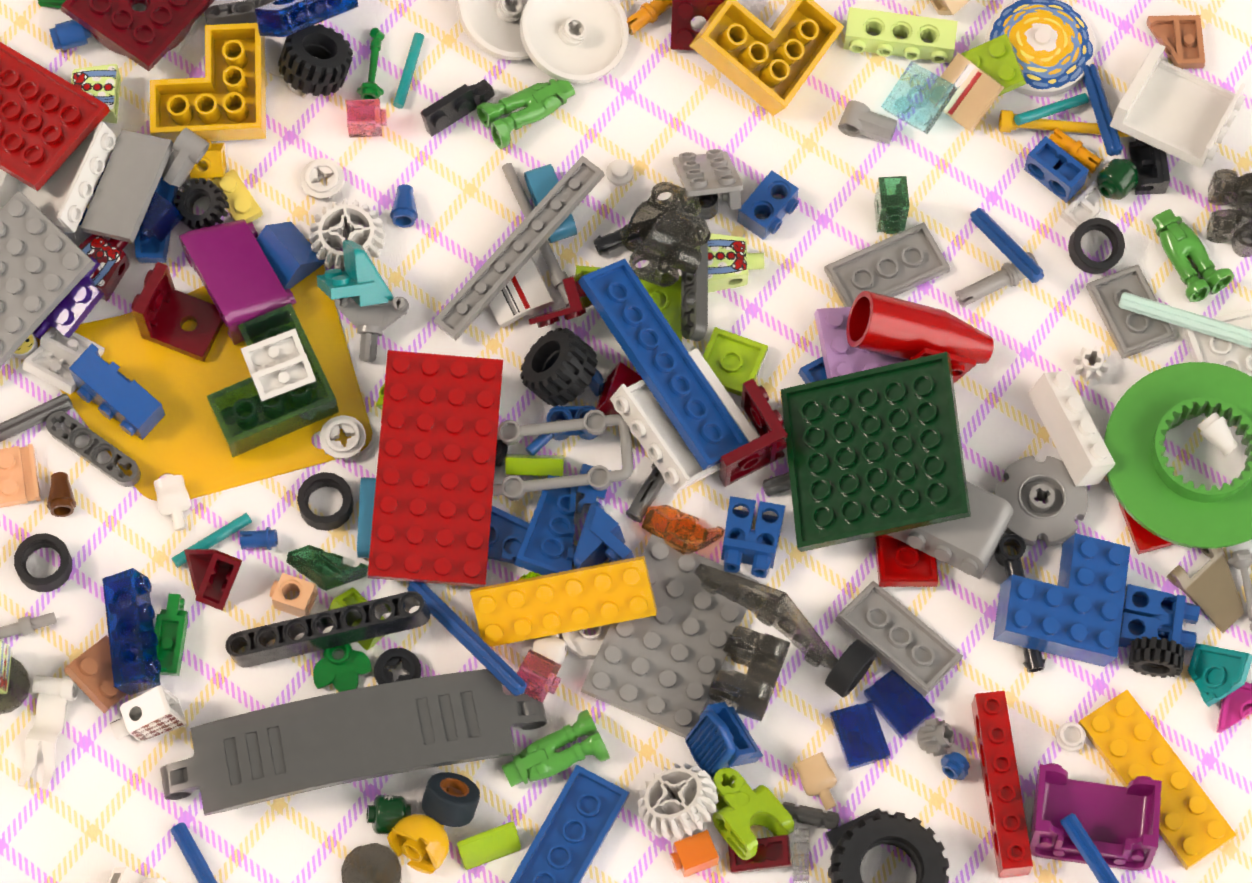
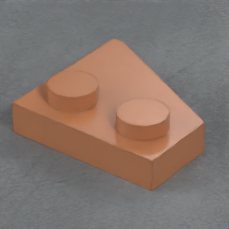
M1201 15L1148 16L1146 21L1148 28L1159 44L1165 46L1164 51L1174 66L1181 69L1204 68L1205 53Z
M107 635L64 669V672L104 714L128 694L110 638Z

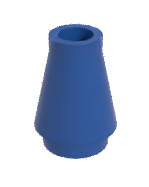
M402 184L397 187L396 197L390 212L393 224L402 228L411 227L418 218L413 194L414 189L410 185Z

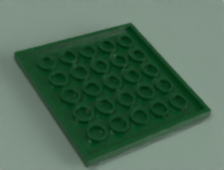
M948 352L780 389L784 428L788 434L786 447L797 549L800 552L971 517L952 367Z

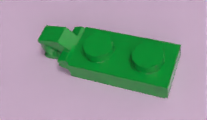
M169 593L167 608L161 609L160 614H157L148 666L150 674L180 676L188 626V612L184 611L185 599L181 597V594Z

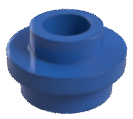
M951 752L941 759L942 770L948 778L964 780L967 777L970 765L963 755Z

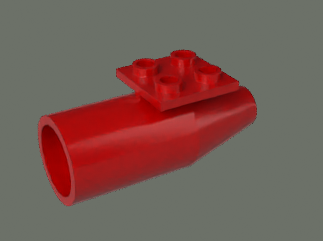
M863 291L856 297L847 320V340L849 345L854 348L904 360L948 352L951 360L953 383L957 382L976 364H986L990 360L994 349V341L991 336L945 310L870 291Z

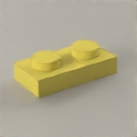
M234 169L225 173L224 177L212 180L226 194L229 208L225 209L233 221L244 219L246 223H249L263 216L261 208Z

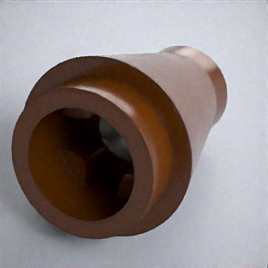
M56 472L51 475L47 508L53 516H69L76 507L69 476L65 472Z

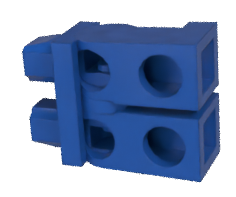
M730 496L721 560H724V571L737 573L740 571L741 563L752 565L751 574L754 577L766 578L769 569H773L786 505L760 501L754 530L751 528L756 500ZM738 506L746 507L749 511L737 510L734 508ZM767 511L775 512L777 516L766 515L763 513Z
M1127 584L1119 647L1127 648L1128 645L1131 646V641H1135L1136 638L1148 637L1151 639L1152 637H1157L1160 640L1166 638L1167 641H1176V644L1183 645L1182 647L1185 650L1192 651L1196 645L1197 634L1196 632L1182 630L1183 622L1196 625L1200 606L1185 602L1186 596L1177 594L1175 596L1167 592Z

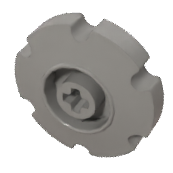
M1027 456L1015 461L1005 469L1003 477L1006 481L997 482L994 494L1008 501L1013 508V515L1005 531L1007 534L1019 535L1023 538L1025 544L1029 546H1034L1037 540H1043L1046 546L1050 547L1065 542L1076 533L1078 525L1075 521L1084 520L1088 507V494L1085 486H1075L1062 460L1047 456L1044 462H1038L1034 456Z

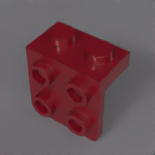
M584 273L575 274L562 280L570 306L534 316L528 319L529 324L537 323L538 328H542L560 321L559 317L563 315L565 320H569L586 314L585 308L593 304L578 283L580 278L584 276Z

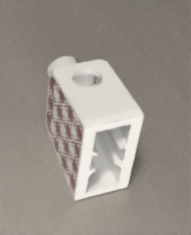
M162 685L122 704L120 709L123 718L110 723L112 733L116 739L131 734L139 741H146L187 725L178 698Z

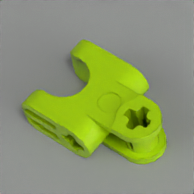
M722 768L715 773L713 781L717 787L719 802L715 804L718 811L713 814L712 820L717 831L739 858L748 860L756 855L758 840L751 831L750 826H763L770 830L774 836L789 835L793 832L794 820L766 786L760 785L752 790L742 775L732 768Z

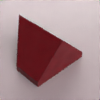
M184 549L196 595L195 600L223 611L243 560L216 549Z

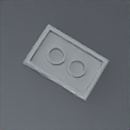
M1139 265L1087 283L1086 289L1122 359L1174 340L1175 335L1169 323L1119 307V301L1123 292L1157 301Z

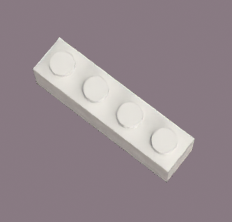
M1045 372L1028 392V395L1075 486L1099 484L1115 466V462L1068 372Z

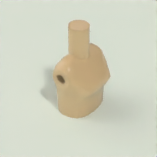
M823 752L794 764L806 795H819L825 810L837 806L830 792V789L836 785L837 779L828 765Z

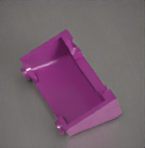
M244 219L195 229L179 235L184 255L189 265L193 267L219 312L221 320L228 327V335L234 345L295 316L292 305L296 304L293 293L289 288H283L258 244L256 238L259 235L253 223H246Z
M1040 764L1029 838L1031 854L1040 858L1087 864L1060 823L1065 816L1073 813L1110 868L1132 871L1148 869L1158 849L1162 781L1153 780L1148 776H1138L1130 781L1127 787L1068 779V772L1059 764Z

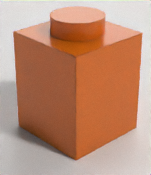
M708 830L694 834L692 837H686L673 844L674 852L670 853V857L675 870L681 869L684 877L718 865L719 856Z

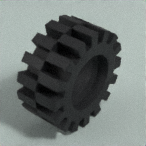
M199 178L198 182L192 179L190 180L191 186L185 183L182 185L185 190L183 192L177 191L176 194L180 199L174 198V204L178 206L174 207V212L178 215L177 218L188 228L195 230L214 226L215 223L223 224L224 221L220 218L221 216L227 217L228 212L224 210V208H229V203L226 201L228 198L212 181ZM203 196L209 197V208L201 215L194 214V203Z
M1148 637L1136 638L1135 641H1131L1128 666L1134 672H1141L1145 676L1147 674H1150L1151 677H1156L1157 675L1161 678L1179 676L1183 670L1185 648L1181 644H1176V641H1167L1166 638L1161 640L1157 639V637H1152L1151 639Z

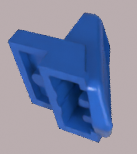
M595 501L589 507L573 556L575 569L603 564L608 558L610 559L608 563L634 558L632 550L624 544L626 541L619 523L604 511V507L598 501Z
M726 702L706 706V709L699 716L700 720L685 738V743L699 768L705 770L710 775L712 780L719 769L756 763L763 757L733 706L728 707Z

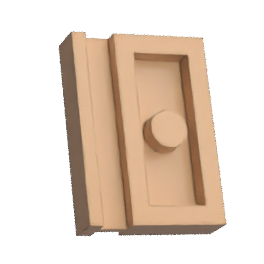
M28 444L25 447L16 446L0 449V508L26 504L28 501L33 500L41 501L33 444Z

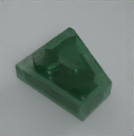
M312 545L288 552L286 560L299 573L306 576L325 591L366 577L368 571L366 564L360 563L357 567L344 564L343 556L325 552L323 549Z

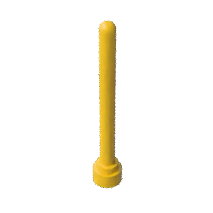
M1001 110L999 115V132L1010 133L1011 130H1017V128L1054 131L1058 127L1062 132L1101 135L1097 123L1038 119L1018 126L1014 120V116L1017 114H1013V111ZM1117 130L1120 137L1130 136Z

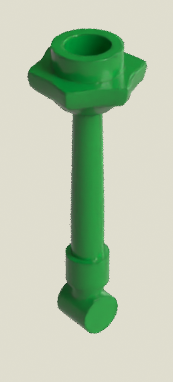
M377 27L370 31V36L373 39L370 43L371 55L368 82L362 83L356 90L361 95V98L367 102H375L384 94V90L375 83L381 41L385 37L384 33Z

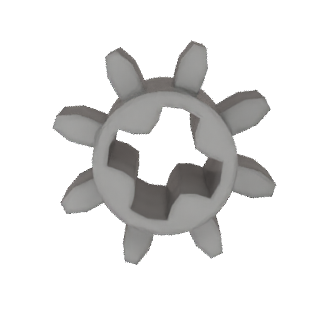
M938 718L924 720L925 726L920 727L917 732V741L920 748L926 751L927 754L933 753L934 757L947 754L946 748L952 747L955 739L952 727L945 723V720L939 721Z

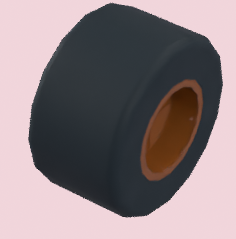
M452 772L437 773L432 775L427 782L422 798V810L425 815L433 818L441 825L449 827L465 826L474 818L480 800V790L474 782L460 774Z

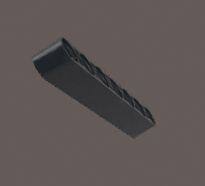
M409 591L239 631L227 638L225 648L238 666L243 668L418 628L429 621L431 612L425 600L418 592ZM420 606L417 611L409 613L412 607ZM391 613L388 618L380 620L383 614ZM362 619L359 625L352 626L356 620ZM333 626L331 631L323 633L327 627ZM304 633L302 638L294 640L298 634ZM276 639L273 645L266 647L269 641ZM247 646L244 652L238 653L239 649Z

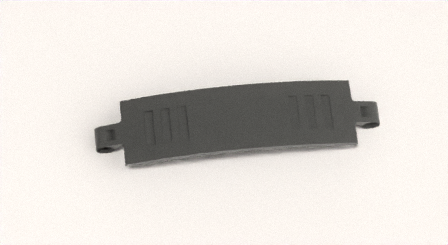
M487 669L347 690L224 718L190 728L194 749L193 757L167 764L160 768L164 798L166 800H179L189 797L193 791L200 789L204 815L207 816L282 797L376 777L515 755L511 727L533 730L547 724L541 693H525L518 696L506 695L503 692L502 683Z

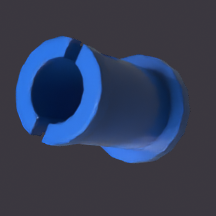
M266 527V530L240 531L241 549L267 547L268 550H272V547H277L278 545L276 529L271 530L270 527Z

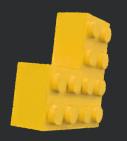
M725 0L717 7L689 46L774 116L788 106L844 26L814 0H790L770 28L736 0Z
M261 23L205 25V78L150 80L151 136L169 139L174 143L181 131L187 127L203 139L211 141L266 139L265 34Z

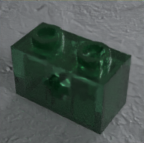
M907 176L878 177L874 199L877 232L896 234L900 231H905L910 207Z

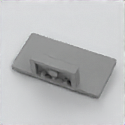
M711 149L706 154L698 155L693 152H684L679 154V157L672 158L673 165L687 197L721 193L722 201L727 202L730 210L741 209L740 191L744 190L743 183L726 151Z

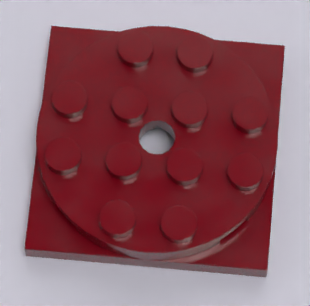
M66 0L61 5V11L91 31L93 36L104 47L117 54L127 56L149 72L168 51L175 48L185 39L194 22L215 0ZM141 3L144 4L147 7V9L144 11H136L133 10L132 7L135 4Z

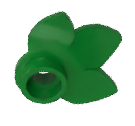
M350 644L324 649V658L314 666L313 680L317 689L324 688L330 684H333L338 692L357 689L358 675L372 672L371 662L365 653L353 650ZM338 651L344 653L341 659H335L333 655Z

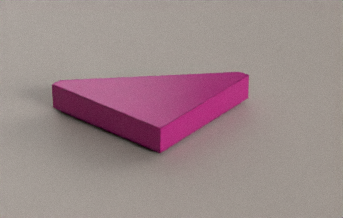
M1245 682V685L1222 699L1217 733H1222L1252 714V683Z

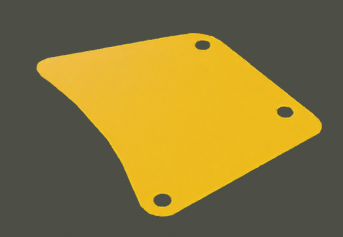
M324 264L290 289L296 300V304L292 305L295 316L236 345L233 344L228 335V327L223 323L204 362L143 339L133 312L80 324L75 333L104 347L105 350L101 356L108 364L116 363L120 367L117 371L130 381L135 380L162 404L165 416L143 440L136 434L133 436L128 435L119 426L120 422L114 417L111 420L106 418L98 410L99 406L93 401L90 403L84 401L76 392L78 388L71 395L60 390L63 394L69 396L73 408L91 431L137 463L141 471V477L134 487L143 496L157 501L154 481L167 473L183 475L189 498L194 499L336 460L334 457L326 454L324 449H318L312 444L313 435L321 431L323 425L336 416H351L363 425L366 440L365 446H363L360 452L369 445L373 434L334 299L331 300L317 286V275L325 274ZM205 286L187 293L214 304ZM193 320L186 321L182 325V329L192 331L196 328L197 322ZM296 329L316 382L261 402L241 348ZM36 338V339H37V342H38V347H39V346H40V339ZM340 429L339 438L335 441H340L341 445L346 447L347 439L351 438V436L347 437L343 433V429ZM106 450L108 454L112 457V453ZM117 463L125 475L130 477L133 474L130 469L125 470Z

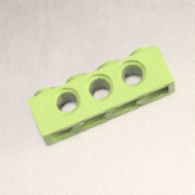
M849 7L843 49L854 53H877L884 57L893 55L905 57L909 60L924 59L939 64L951 63L955 50L958 21ZM874 32V33H877L878 35L872 36V35H869L868 33ZM895 36H903L905 39H898ZM924 39H928V40H931L932 42H931V43H926V42H924L923 40H924Z

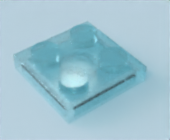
M911 61L881 108L928 135L958 88Z

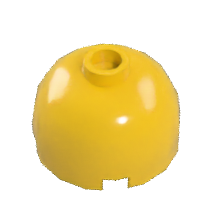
M412 814L402 818L387 836L389 845L398 857L403 853L411 859L407 865L425 874H432L442 865L449 851L450 844L447 833L444 830V825L423 814Z

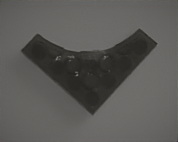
M702 563L695 570L694 573L702 582L701 587L705 591L713 595L718 593L756 614V618L761 623L769 627L773 626L788 638L805 655L804 659L810 665L817 668L820 665L829 669L834 667L838 659L786 592Z

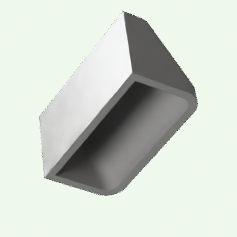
M966 481L971 517L886 534L980 580L1005 534L1013 515V508L1005 499Z

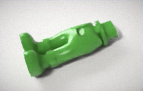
M550 79L549 83H536L515 94L500 99L498 103H482L476 108L477 114L484 127L488 128L491 126V135L497 147L504 149L510 144V133L513 130H518L525 125L546 118L561 105L566 104L567 99L575 95V90L569 81ZM522 107H526V108H524V109H522V110H520V111H517V112H513V113H512V111H515V110H517V109H519V108H522ZM508 114H509V116H508V117H505V118H500V117H501V116H503V115H505V116H506V115H508Z
M1171 209L1163 211L1152 218L1157 227L1155 232L1160 237L1163 250L1178 272L1182 282L1187 285L1185 295L1190 302H1198L1205 299L1209 292L1211 294L1218 293L1234 279L1235 276L1231 269H1215L1216 266L1209 259L1199 237L1185 222H1182L1183 220L1180 216L1176 217ZM1187 257H1189L1192 260V262L1197 267L1199 274L1204 279H1199L1197 271L1195 270V268H1193Z
M586 709L578 714L577 721L572 726L570 724L565 725L562 729L531 743L518 755H513V761L501 767L510 786L513 787L521 782H524L525 785L528 784V779L530 782L554 776L566 770L574 763L586 759L585 756L593 755L601 762L610 759V756L590 713ZM589 736L580 743L577 742L567 749L556 752L557 749L576 741L579 737Z

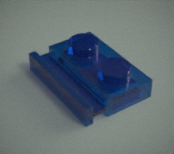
M893 670L877 680L871 687L865 689L863 693L900 739L925 722L924 720L929 719L935 714V710L923 695Z
M871 700L860 705L856 704L830 712V719L849 771L890 758L891 754Z

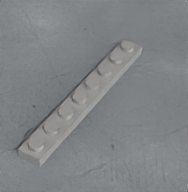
M582 155L433 320L434 324L456 341L605 176L604 171Z

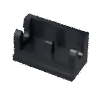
M1135 138V141L1129 142L1128 145L1130 161L1138 171V183L1134 188L1135 195L1165 194L1170 183L1166 152Z

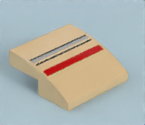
M957 53L925 98L965 129L972 132L1004 87L965 56Z

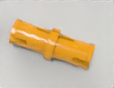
M653 0L650 3H643L640 10L627 18L626 22L628 23V28H630L629 34L633 35L648 23L653 24L656 22L658 16L672 7V0Z
M1058 127L1054 130V134H1051L1049 137L1050 140L1089 169L1091 174L1096 171V167L1098 168L1103 160L1083 147V142L1080 140L1076 142Z

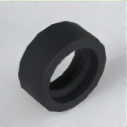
M1092 218L1081 223L1071 234L1068 243L1069 256L1075 266L1083 272L1091 274L1104 273L1114 267L1122 258L1125 249L1124 235L1119 227L1110 220L1103 218ZM1097 230L1109 238L1112 252L1106 260L1096 262L1084 254L1081 248V239L1085 233Z
M321 472L314 474L306 479L298 490L297 502L301 517L309 526L317 530L329 531L337 529L345 524L353 513L354 501L350 486L344 478L335 473ZM322 487H333L342 495V506L333 515L318 516L309 508L308 502L311 493Z
M48 533L35 534L26 538L18 546L14 555V567L21 582L29 589L37 592H51L60 588L69 579L72 572V557L66 544L57 536ZM41 548L54 549L60 556L58 570L45 578L33 577L26 568L28 557L34 551Z
M857 639L836 662L825 680V685L842 698H845L866 674L876 658V652Z

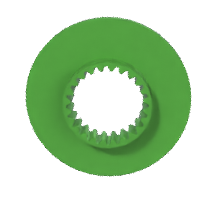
M1187 362L1163 367L1141 378L1124 393L1116 404L1104 435V443L1115 462V466L1107 473V478L1117 500L1126 512L1143 528L1163 540L1188 548L1217 549L1252 540V377L1239 370L1220 364ZM1217 412L1220 417L1223 416L1227 420L1228 427H1237L1236 435L1244 436L1241 444L1247 446L1244 455L1248 457L1244 463V470L1238 478L1232 480L1230 485L1223 483L1220 490L1216 485H1212L1210 491H1208L1205 485L1201 484L1197 489L1194 488L1193 481H1189L1186 484L1183 483V476H1174L1175 468L1166 466L1169 458L1163 456L1166 447L1163 446L1166 438L1165 435L1167 431L1179 426L1186 419L1190 420L1202 414H1205L1206 418Z

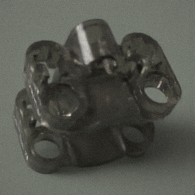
M1217 170L1213 173L1208 185V202L1218 206L1229 205L1232 209L1211 212L1207 222L1206 239L1214 243H1225L1231 240L1232 249L1235 254L1244 258L1252 256V243H1247L1242 238H1249L1252 241V192L1246 191L1252 190V173H1246L1239 177V174L1234 170Z
M660 182L652 188L649 199L642 202L636 208L629 224L621 229L620 238L622 244L627 250L633 252L630 256L629 265L639 279L661 287H668L678 281V269L690 274L698 269L702 258L700 246L706 244L711 237L707 222L697 217L701 211L698 196L687 197L684 188L670 182ZM664 192L671 193V196L666 200L657 199ZM632 233L641 234L636 240H627V237ZM639 261H649V264L645 267L638 268L635 266Z
M735 626L732 635L729 634L723 651L733 662L748 667L747 673L743 674L735 670H716L709 685V698L719 703L726 702L728 706H733L736 709V713L761 722L791 642L768 633L762 634L746 627Z

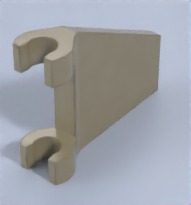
M1199 548L1211 559L1191 578H1189L1187 572L1180 565L1175 567L1166 577L1174 586L1182 590L1195 605L1200 606V610L1224 633L1245 613L1224 550L1222 548Z

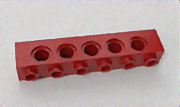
M1005 691L977 693L974 695L971 706L998 878L1029 875L1033 862Z

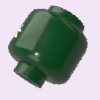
M1113 159L1109 161L1098 172L1096 177L1097 184L1099 185L1098 190L1101 195L1114 200H1121L1126 197L1138 183L1137 168L1127 159Z
M378 795L374 799L373 805H367L366 822L372 823L373 831L376 834L388 835L402 818L411 815V804H406L403 796Z

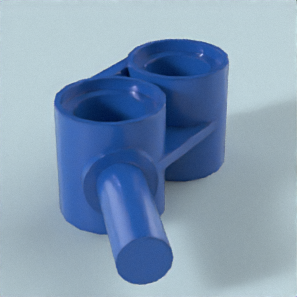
M590 405L556 406L547 413L546 422L584 418L587 412L596 408ZM586 429L543 434L536 437L525 450L529 455L534 456L552 438L561 441L569 436L579 435L582 439L591 440L598 437V435H592Z

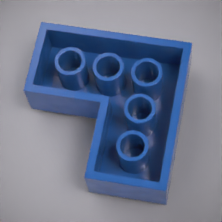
M1075 533L1062 544L1057 585L1012 574L1000 584L993 640L1102 667L1114 661L1118 657L1130 547Z

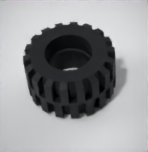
M306 23V26L300 24L296 26V29L292 28L286 37L278 61L280 75L284 76V81L291 83V87L295 90L299 89L302 91L301 93H311L313 96H319L320 94L327 96L331 92L336 93L339 88H342L353 59V50L349 48V41L344 40V36L341 33H336L335 29L331 27L326 28L322 24L313 25V23Z
M556 328L554 331L551 330L546 335L541 336L526 354L525 361L521 365L522 372L520 377L523 380L522 383L548 405L553 407L558 405L564 406L569 401H574L591 383V379L596 373L595 367L598 365L597 354L592 347L570 329Z

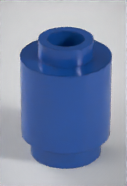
M75 20L55 24L54 28L49 29L55 50L62 49L65 51L87 45L88 38L92 37L91 31Z

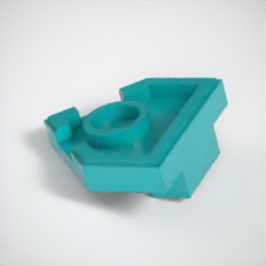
M1196 643L1187 671L1207 706H1212L1245 685L1252 663V655L1250 653Z

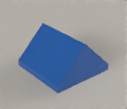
M291 221L266 225L256 239L284 289H291L325 264V259L319 260L316 257L317 252L312 251V244Z

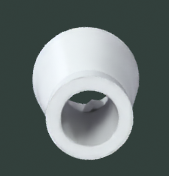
M1217 412L1197 425L1201 430L1199 434L1220 450L1224 456L1239 446L1234 440L1224 417H1220Z

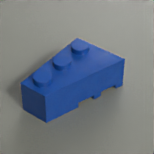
M92 343L69 367L78 388L77 394L87 403L93 401L99 406L98 410L109 420L114 417L119 421V426L128 435L133 436L136 434L143 440L165 416L162 404L135 380L130 381L117 371L120 367L116 363L108 364L100 358L99 348Z

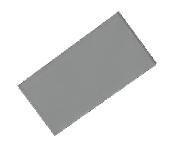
M121 130L80 226L83 232L134 243L173 150L172 146L174 143L172 140Z
M923 222L830 263L824 267V271L844 307H852L856 297L863 291L894 297L950 272V266L926 224Z
M874 580L835 619L853 637L859 639L875 651L876 656L924 697L963 657L962 654L886 590L879 587Z

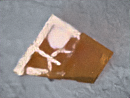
M669 505L648 507L641 527L649 533L664 539L667 545L683 555L699 551L720 539L725 531L720 526L706 529L698 523L700 518L683 513Z

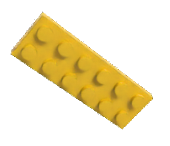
M645 556L471 589L470 591L481 639L490 647L657 615Z
M1128 690L1114 697L1078 722L1085 730L1088 739L1124 787H1127L1129 782L1138 776H1148L1153 780L1162 781L1159 834L1186 870L1235 838L1236 833Z

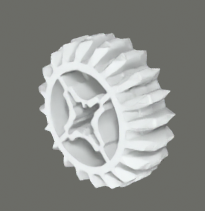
M344 198L343 205L338 206L333 201L332 209L323 206V215H315L316 223H311L310 225L312 233L309 235V241L312 243V251L317 252L316 257L319 260L325 259V266L328 269L335 265V269L342 270L345 267L343 251L335 250L332 247H339L343 250V241L345 240L347 228L349 230L348 240L362 245L371 261L372 257L379 258V249L384 247L385 230L382 228L383 221L381 218H378L375 210L370 211L367 203L359 207V202L355 199L352 205H348V201ZM351 221L359 222L363 224L365 227H363L362 225H355Z
M687 762L682 767L676 763L672 769L664 767L663 772L659 775L653 773L654 779L652 781H645L646 789L639 791L640 799L637 801L639 817L647 830H650L651 833L653 832L658 838L664 837L668 841L674 836L681 841L684 834L692 837L693 831L697 828L703 831L702 824L704 822H711L710 814L717 812L715 804L719 802L717 787L710 775L697 765L692 767Z

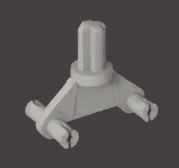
M351 297L335 299L337 309L357 328V334L361 335L359 359L364 362H374L376 360L378 336H382L383 330L409 311V303L404 297H395L391 305L376 304L362 307L353 302Z

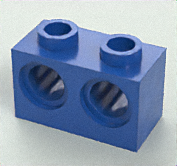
M1047 136L1028 154L1024 167L1027 173L1065 203L1084 186L1089 169Z
M771 170L743 203L741 209H738L737 222L762 240H765L770 233L775 234L783 222L782 218L787 213L789 215L792 214L799 204V200H797L799 188ZM780 194L785 198L775 199L773 195ZM764 214L768 218L759 219L756 217V215Z

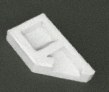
M1096 180L1061 212L1060 217L1074 229L1088 219L1100 216L1099 185Z

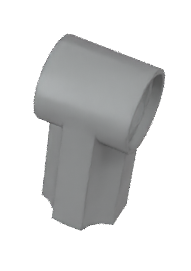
M851 100L846 105L838 129L850 137L863 135L889 144L894 135L898 120L872 112L866 104Z
M187 127L184 128L172 146L174 150L162 173L163 180L170 185L181 187L194 165L207 152L210 143Z

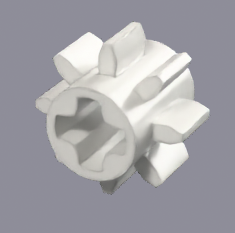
M1097 346L1088 350L1082 347L1081 356L1076 355L1073 360L1075 365H1079L1074 374H1080L1086 383L1094 378L1099 382L1102 377L1101 372L1107 373L1109 368L1108 364L1103 363L1108 354H1102Z

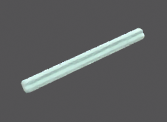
M1123 292L1119 301L1121 309L1252 348V330L1131 293Z

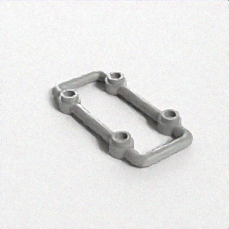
M590 410L585 414L584 418L520 426L514 420L502 422L498 427L497 440H502L507 445L517 444L522 437L584 429L592 435H599L609 426H619L622 469L609 471L605 466L596 465L589 470L588 474L523 481L520 477L511 475L506 477L502 484L493 485V496L505 495L507 499L516 501L520 500L526 492L591 485L593 489L602 491L607 489L612 482L627 480L631 477L634 468L629 426L620 414L604 415L600 410Z

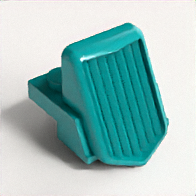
M351 240L343 241L345 271L330 269L326 270L323 275H317V286L331 300L351 297L362 307L388 303L394 299V296L363 246Z

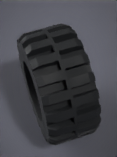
M885 811L878 812L875 816L868 815L862 818L844 833L837 842L830 857L831 866L828 868V878H831L832 883H863L860 874L863 857L870 849L882 844L898 847L911 858L916 870L915 883H948L949 876L946 875V870L949 868L948 858L943 856L942 852L945 848L942 842H936L933 837L936 833L930 827L926 830L920 825L921 820L915 817L908 819L905 817V813L895 812L894 815H891Z

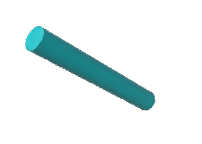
M418 32L414 33L393 106L398 109L404 108L425 36Z
M1086 93L1079 94L1014 116V120L1019 126L1087 104L1089 98Z
M246 512L187 549H209L252 523V520ZM185 551L171 558L177 568L187 562Z

